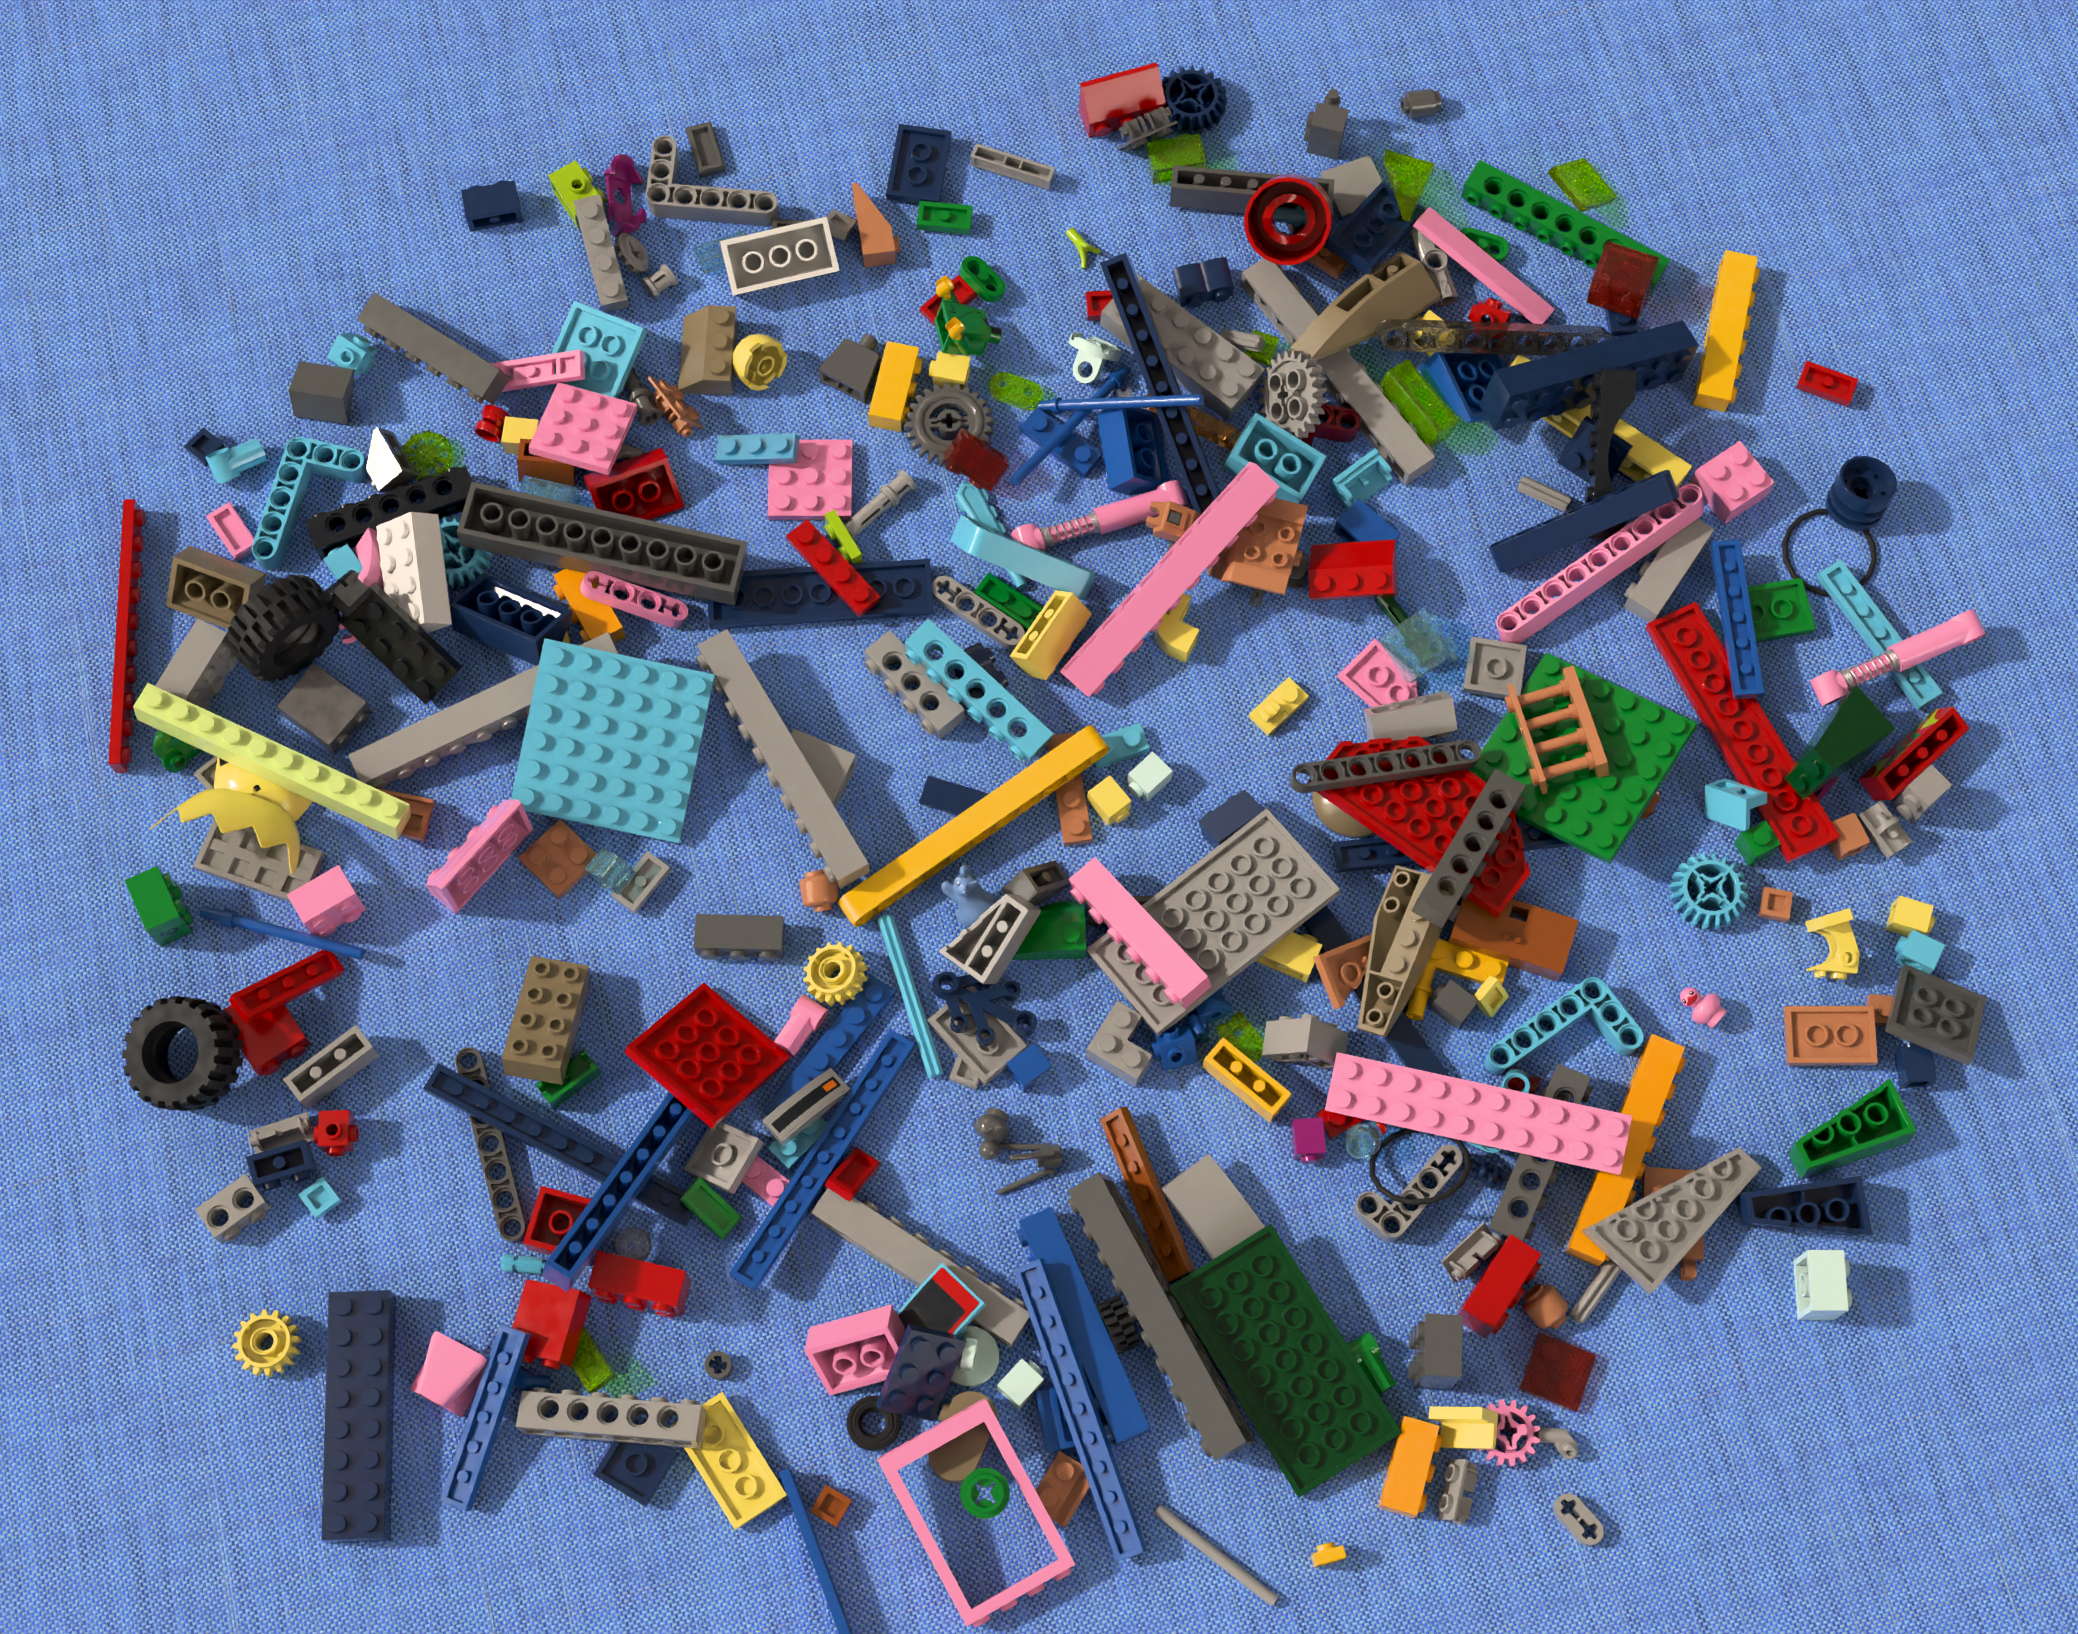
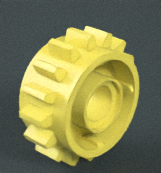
M829 942L826 947L822 949L817 948V952L813 956L808 957L809 964L803 969L807 973V977L803 978V980L809 986L808 992L812 996L815 995V998L820 1003L825 1000L829 1006H833L834 1002L844 1005L845 1001L849 999L854 1000L858 991H863L861 986L868 979L863 973L868 969L866 964L862 962L863 956L856 952L851 945L845 948L842 942H838L837 945H831ZM840 969L839 975L831 978L832 973Z
M266 1309L262 1310L260 1316L251 1313V1319L247 1323L244 1321L240 1322L242 1326L241 1331L234 1333L238 1338V1343L233 1344L232 1348L239 1351L235 1359L239 1362L245 1361L242 1368L246 1371L253 1368V1374L258 1377L262 1371L265 1372L267 1377H272L273 1371L276 1370L281 1374L284 1373L283 1367L287 1364L293 1366V1356L300 1354V1351L296 1349V1344L302 1342V1339L295 1336V1333L299 1330L298 1326H289L292 1319L287 1315L281 1319V1313L277 1310L273 1312L272 1316ZM272 1336L274 1339L272 1347L263 1351L261 1349L262 1340L265 1337Z

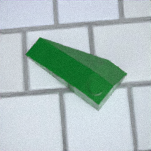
M1054 902L1039 907L1041 913L1012 960L1085 959L1086 927L1084 903Z

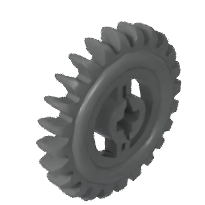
M945 382L942 389L937 384L933 385V392L929 389H924L925 397L916 395L915 402L917 404L911 403L908 405L911 412L905 414V418L909 422L904 425V430L910 431L906 435V440H914L911 444V449L914 451L921 447L919 458H923L928 453L929 464L937 457L939 458L940 467L948 459L951 468H953L955 459H959L962 466H964L966 455L972 461H975L974 450L984 454L982 444L990 445L988 436L994 435V430L990 426L994 425L995 420L989 417L992 415V409L986 407L987 400H978L980 397L979 392L976 391L970 394L969 386L961 390L959 383H955L954 387L950 388L949 383ZM944 407H956L967 415L961 417L958 412L947 409L942 411L937 418L930 419L934 412ZM968 428L967 432L962 437H960L962 429ZM937 430L940 438L936 437L932 431Z

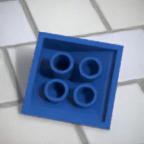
M1494 343L1437 350L1419 369L1430 392L1467 423L1488 421L1479 406L1494 371L1509 366L1498 344Z

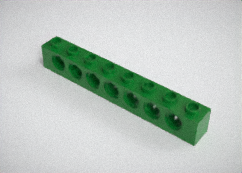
M1479 160L1464 184L1461 198L1465 199L1468 204L1488 211L1491 216L1509 222L1517 230L1526 231L1535 236L1540 242L1549 243L1560 249L1563 254L1573 256L1583 261L1586 266L1606 273L1611 279L1629 285L1637 293L1646 294L1650 297L1670 261L1669 258L1481 160ZM1488 191H1493V192H1495V193H1497V194H1496V195H1492V194L1488 193ZM1515 203L1520 205L1521 207H1515L1512 204ZM1535 216H1541V217H1543L1544 219L1541 220V219L1536 218ZM1559 228H1564L1568 232H1563L1559 230ZM1583 241H1589L1592 244L1588 245L1585 244ZM1606 253H1612L1616 257H1610ZM1631 265L1637 266L1639 270L1633 269Z

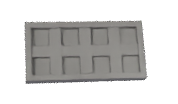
M214 818L193 867L197 871L291 903L287 894L315 878L325 854L323 851L300 844L298 864L295 872L291 874L286 843L261 848L253 827L221 833Z

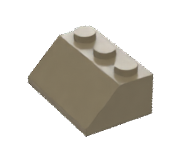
M708 305L684 317L678 388L682 393L733 395L735 374L732 366V355L737 346L739 323L736 306Z
M188 546L173 557L166 607L228 629L231 626L233 616L238 614V609L241 605L246 604L251 595L257 594L262 590L266 573Z

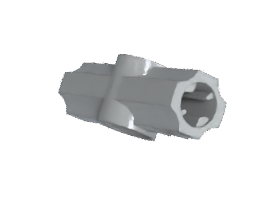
M1416 228L1411 230L1409 235L1417 258L1441 294L1440 300L1434 303V305L1440 307L1447 306L1458 299L1447 267V255ZM1428 263H1435L1439 267L1433 268Z

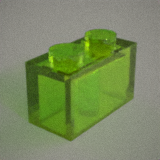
M1183 134L1177 138L1166 140L1160 138L1147 143L1146 159L1153 184L1172 181L1173 165L1206 168V158L1200 134Z

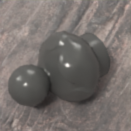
M988 1108L986 1113L978 1117L976 1122H974L977 1134L985 1140L979 1146V1154L985 1160L996 1158L1000 1153L998 1144L1005 1142L1009 1137V1127L1007 1125L1009 1116L997 1108Z

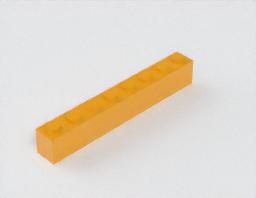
M1651 1034L1647 1039L1619 1113L1632 1116L1621 1174L1596 1170L1565 1251L1566 1254L1597 1267L1604 1260L1609 1262L1610 1258L1582 1231L1621 1211L1625 1206L1631 1205L1636 1193L1632 1189L1635 1179H1641L1646 1164L1642 1163L1645 1152L1650 1154L1656 1140L1652 1133L1655 1126H1661L1666 1111L1662 1109L1665 1099L1670 1101L1676 1088V1084L1672 1083L1675 1073L1680 1074L1684 1067L1686 1058L1682 1057L1685 1047L1654 1034Z

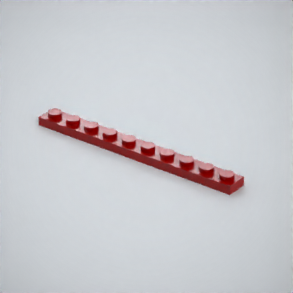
M135 499L123 500L108 764L115 773H127L128 763L132 762L129 736H133L134 724L130 716L131 709H134L133 706L135 704L132 683H135L137 679L136 667L133 666L134 656L138 655L135 630L139 629L140 620L138 613H136V607L141 602L138 578L142 577L143 570L142 563L139 561V553L144 550L141 526L145 525V512L139 507Z

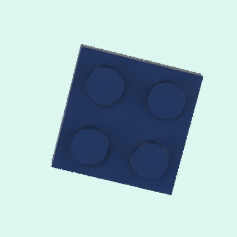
M1586 416L1557 463L1590 484L1591 475H1587L1588 458L1592 459V448L1589 447L1588 438L1589 432L1594 431V420ZM1614 433L1611 437L1608 453V470L1611 481L1633 447Z
M613 1441L593 1475L644 1507H647L679 1453L668 1446Z

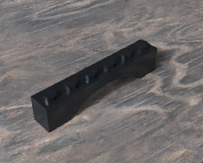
M1598 368V374L1593 375L1592 390L1596 391V403H1592L1590 409L1591 420H1594V431L1589 432L1588 438L1589 447L1592 448V459L1588 458L1587 475H1591L1590 486L1585 488V503L1614 492L1608 470V453L1616 424L1627 407L1635 400L1637 371L1632 368ZM1626 521L1589 537L1608 539L1625 527Z

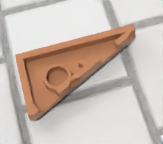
M1372 934L1313 957L1334 1010L1343 1007L1346 1004V998L1352 990L1357 989L1362 982V978L1366 974Z

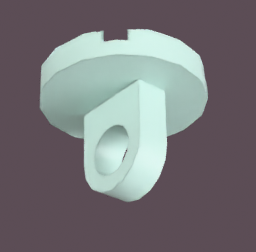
M1073 332L1068 343L1079 349L1073 364V375L1079 382L1093 383L1097 381L1103 371L1106 360L1120 361L1122 350L1117 348L1116 345L1097 337H1090V339L1087 338L1086 340L1083 338V333ZM1085 362H1089L1093 368V372L1089 377H1085L1082 373V366Z
M966 1326L967 1331L962 1335L966 1340V1344L950 1381L962 1387H977L987 1382L995 1374L999 1365V1349L995 1339L986 1330L976 1326Z

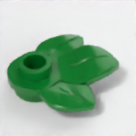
M161 731L156 732L154 737V753L161 758L163 767L171 773L183 770L187 766L189 759L195 757L201 751V749Z

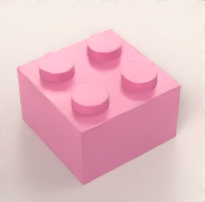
M1741 441L1699 467L1690 484L1700 487L1703 500L1723 524H1726L1767 497L1775 483Z
M339 865L287 894L310 933L323 938L333 934L336 931V927L341 924L357 920L362 915V912L366 910Z

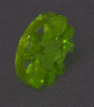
M430 430L422 431L419 434L415 433L402 446L406 455L415 454V456H408L410 462L417 461V464L414 466L416 472L418 473L420 467H423L421 474H418L415 478L417 480L426 476H436L445 473L452 466L454 459L453 449L449 441L442 434L430 432ZM429 438L436 439L433 444H429ZM424 439L426 444L421 445L420 440ZM414 443L418 445L417 449H412L410 447ZM448 451V458L439 457L440 453ZM438 461L445 466L443 468L437 464ZM435 467L437 473L428 475L427 469Z

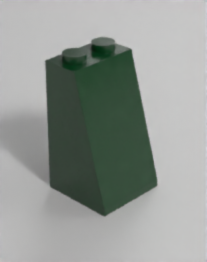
M1856 686L1824 718L1785 779L1801 798L1805 800L1865 759L1895 728L1862 690Z

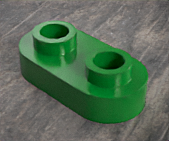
M1464 228L1460 231L1499 264L1507 258L1509 244L1505 238L1474 228ZM1495 250L1498 254H1492L1490 251Z
M976 256L964 258L959 269L961 278L983 300L992 303L1000 301L1006 289L1004 281L983 259Z

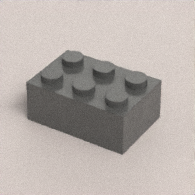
M1426 1313L1417 1322V1325L1413 1327V1331H1410L1409 1349H1414V1357L1412 1361H1409L1408 1379L1413 1380V1388L1450 1390L1462 1378L1463 1315Z

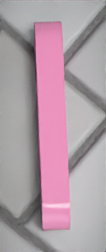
M590 571L586 573L580 584L581 593L590 600L671 628L682 626L688 615L687 606L680 600L601 572ZM592 582L597 584V589L592 587ZM606 587L610 588L608 593H605ZM621 590L625 592L628 599L622 600L617 598L614 591ZM641 600L651 601L655 608H645L641 604ZM663 606L662 612H659L660 607ZM672 610L677 612V617L672 615Z

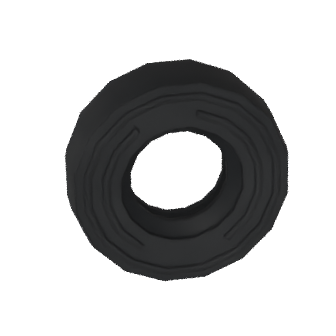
M878 1395L866 1396L858 1400L850 1408L846 1418L847 1431L851 1440L858 1447L868 1451H880L889 1447L897 1439L901 1428L899 1414L878 1409L876 1405ZM869 1412L881 1413L885 1418L884 1430L877 1435L867 1434L862 1428L863 1417Z

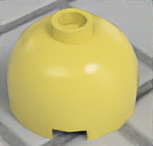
M753 334L742 339L732 355L734 374L744 385L756 391L769 388L766 384L771 382L775 376L780 378L787 363V353L783 351L782 344L764 334Z

